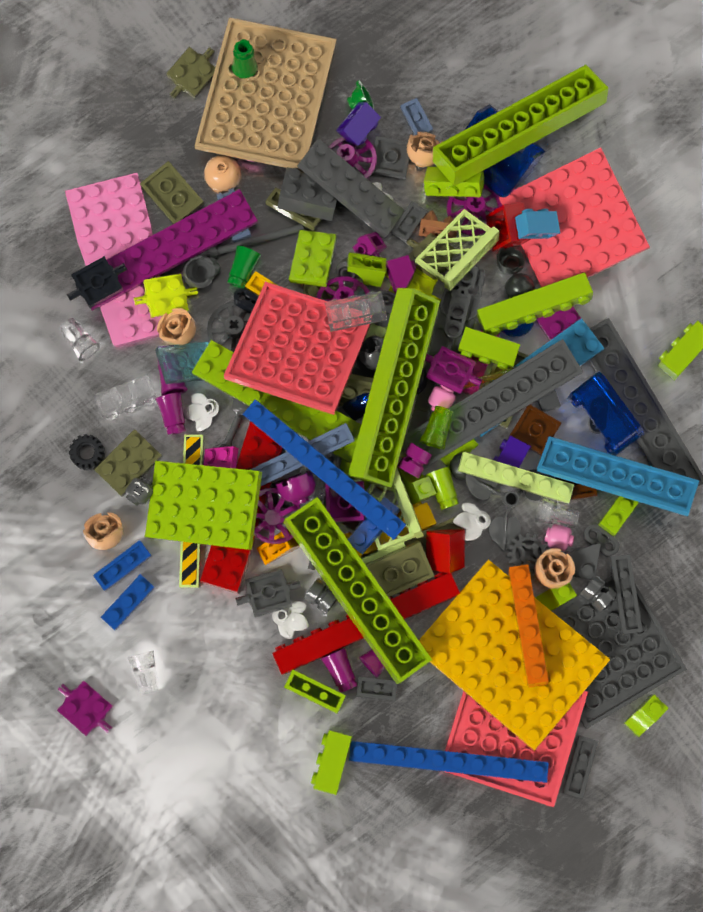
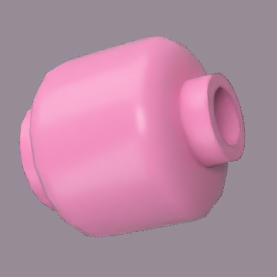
M443 385L434 387L428 398V403L432 406L431 410L440 414L442 411L444 412L452 407L456 400L455 391Z
M554 524L551 528L548 527L545 542H547L549 548H558L566 551L568 546H573L575 536L571 535V528Z

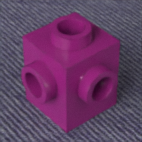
M377 232L362 235L357 239L358 243L352 247L357 254L380 257L379 254L387 248Z

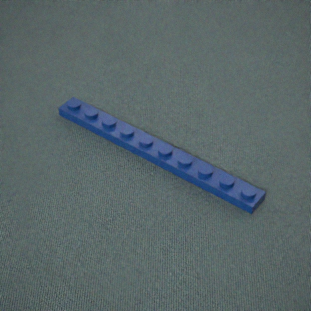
M256 399L243 413L246 418L393 540L407 525Z
M351 741L349 761L545 783H547L549 762Z

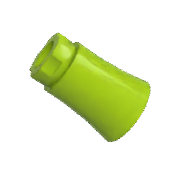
M450 466L425 475L426 477L429 476L437 493L435 497L437 503L440 504L441 510L459 504Z

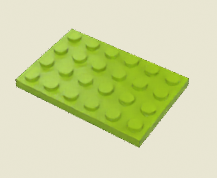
M155 461L152 481L153 495L150 497L145 537L252 550L262 472Z

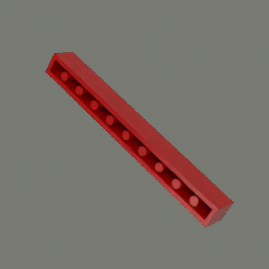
M441 572L435 575V579L430 582L428 580L423 581L412 590L408 588L399 592V596L394 598L390 596L388 598L403 619L406 620L459 595L460 591L452 574ZM346 615V620L340 622L337 619L329 623V627L324 630L320 627L311 631V636L306 638L303 635L292 640L293 644L289 646L282 644L276 647L275 652L272 654L281 675H285L292 670H296L362 640L364 637L350 617Z

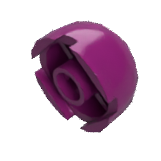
M308 470L306 474L301 475L299 473L282 480L276 486L283 499L288 502H297L300 505L309 501L308 497L314 493L316 482L313 472Z

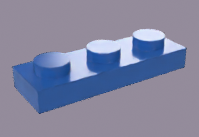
M386 497L381 500L380 503L393 514L397 515L400 512V509ZM366 518L348 538V541L354 549L363 555L382 533V530Z
M139 540L93 576L103 590L107 591L152 557V555Z
M140 574L106 610L101 618L116 631L155 587Z

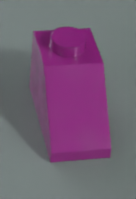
M409 255L386 262V271L395 295L397 288L409 287L416 271L415 263L413 260L410 261Z

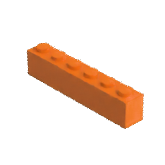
M529 565L509 567L508 573L527 687L548 685Z

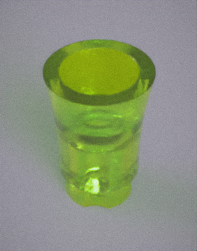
M435 406L434 412H432L427 427L419 441L425 445L445 450L453 411L445 407Z

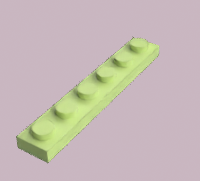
M467 452L462 453L458 467L459 472L567 504L570 503L574 484Z

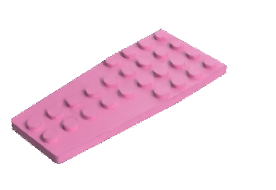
M138 173L65 191L78 245L86 266L104 256L107 260L153 235ZM144 284L100 307L115 347L159 336L157 326L162 316L151 318L146 303L134 304V297L144 296Z

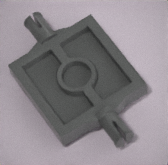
M282 569L245 579L246 595L235 599L237 606L249 603L254 616L258 617L292 607L290 591L301 588L299 580L288 583L284 578Z

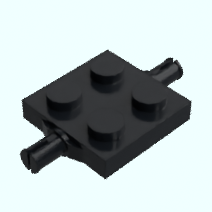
M104 256L72 273L71 276L75 281L76 289L67 294L69 300L71 301L81 296L85 299L89 308H92L123 291L118 275L127 270L125 264L123 263L113 268Z

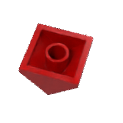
M464 529L426 531V557L433 571L452 573L465 568Z

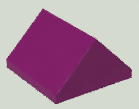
M356 481L364 489V481ZM325 484L326 510L335 523L365 521V516Z

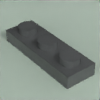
M578 735L563 789L564 794L583 799L598 741Z

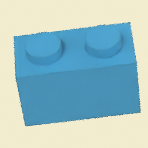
M525 209L522 211V214L515 217L519 239H550L560 234L557 211Z

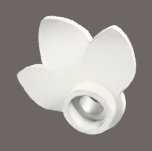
M196 393L191 395L193 404L185 409L183 415L188 420L196 421L197 431H203L211 426L213 417L217 416L220 411V406L216 400L208 399L204 394ZM211 405L212 410L208 412L207 407Z
M463 503V512L455 517L453 523L466 529V541L475 540L481 536L482 530L489 527L491 518L485 511H480L475 504ZM479 517L484 519V523L479 521Z
M291 601L292 607L272 613V619L278 625L279 632L283 637L292 639L294 630L302 631L309 627L307 619L302 615L307 607L303 602ZM280 612L285 613L284 619L278 618Z

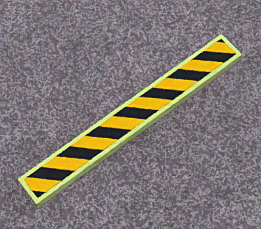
M184 434V464L203 465V435ZM181 542L179 587L199 588L200 544Z

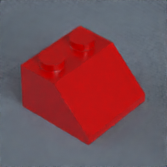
M523 203L504 204L485 215L487 225L490 228L494 226L499 230V241L492 247L493 252L499 251L501 248L507 249L511 246L522 245L531 240L518 238L515 217L522 214V211L525 210Z

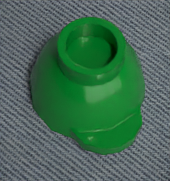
M360 80L356 81L357 87L351 96L347 98L349 106L353 110L358 102H367L374 109L368 90Z

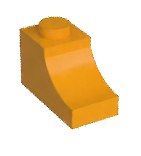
M282 532L274 536V539L285 538ZM293 537L291 540L281 544L265 542L257 547V550L264 564L267 565L293 552L300 546Z

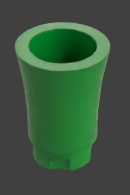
M245 39L236 42L233 49L232 71L239 78H250L257 72L258 67L253 46Z
M237 245L227 283L237 288H245L261 254L247 247Z

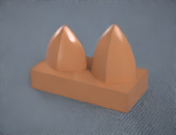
M431 210L421 219L419 236L427 237L430 233L438 236L454 219L448 216L440 222L434 211ZM450 231L448 233V238H456L457 231Z

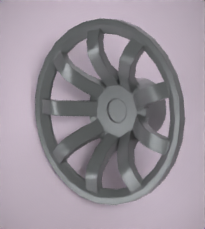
M229 302L219 306L212 313L208 321L207 332L209 340L214 342L216 341L212 334L225 332L224 337L218 344L222 346L230 337L232 338L231 351L234 352L237 339H240L248 321L243 320L247 311L242 310L240 315L236 316L232 306L236 305L234 302ZM225 308H228L230 315L227 319L218 314ZM215 318L224 324L221 328L212 329Z

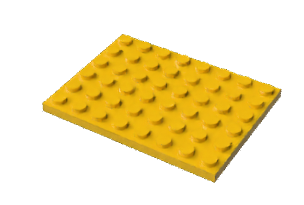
M488 559L462 589L460 594L456 596L423 634L419 642L431 657L430 663L535 751L611 659L534 597L548 685L528 688L510 579L505 572Z

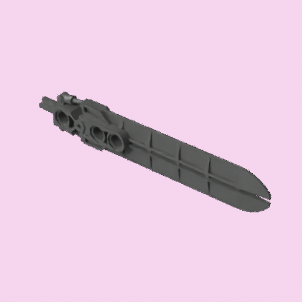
M474 266L468 272L472 275L470 280L462 278L456 285L457 291H449L447 288H444L428 351L429 355L434 357L442 346L447 348L449 340L452 341L450 350L461 354V352H458V348L465 327L474 328L477 310L481 301L485 271L479 269V267ZM477 279L478 294H468L469 292L474 290ZM459 308L463 311V314L456 316L453 314V310ZM455 326L459 331L457 334H451L448 329ZM428 362L425 363L424 367L426 373L430 369V363ZM428 379L425 389L417 394L408 433L429 421L430 414H434L433 418L439 415V413L431 410L432 406L428 403V398L433 388L440 386V384Z

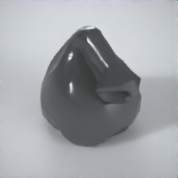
M379 336L368 337L364 341L358 355L360 362L372 371H376L384 338Z

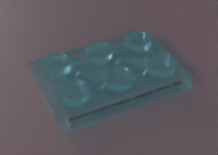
M200 342L158 346L155 352L165 383L201 381L202 379L193 375L192 371L209 343Z

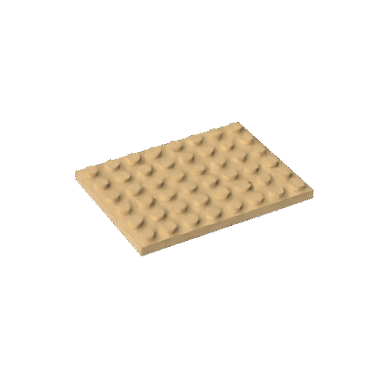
M229 18L194 145L195 149L301 170L297 165L311 148L336 46V39ZM242 39L248 40L253 46L258 66L257 72L252 77L246 79L237 77L232 71L234 45Z

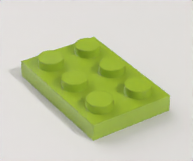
M300 230L289 282L327 287L337 235Z

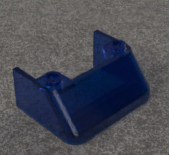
M599 371L572 391L567 398L568 402H571L575 408H583L605 437L604 448L610 455L619 456L645 435L642 426L605 376Z

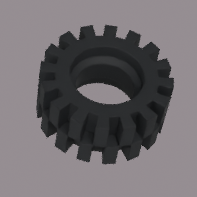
M84 434V436L79 435L77 436L78 439H74L72 441L73 444L69 446L70 459L80 469L94 470V467H97L103 461L105 448L97 437ZM86 445L94 448V455L90 459H83L80 456L81 448Z

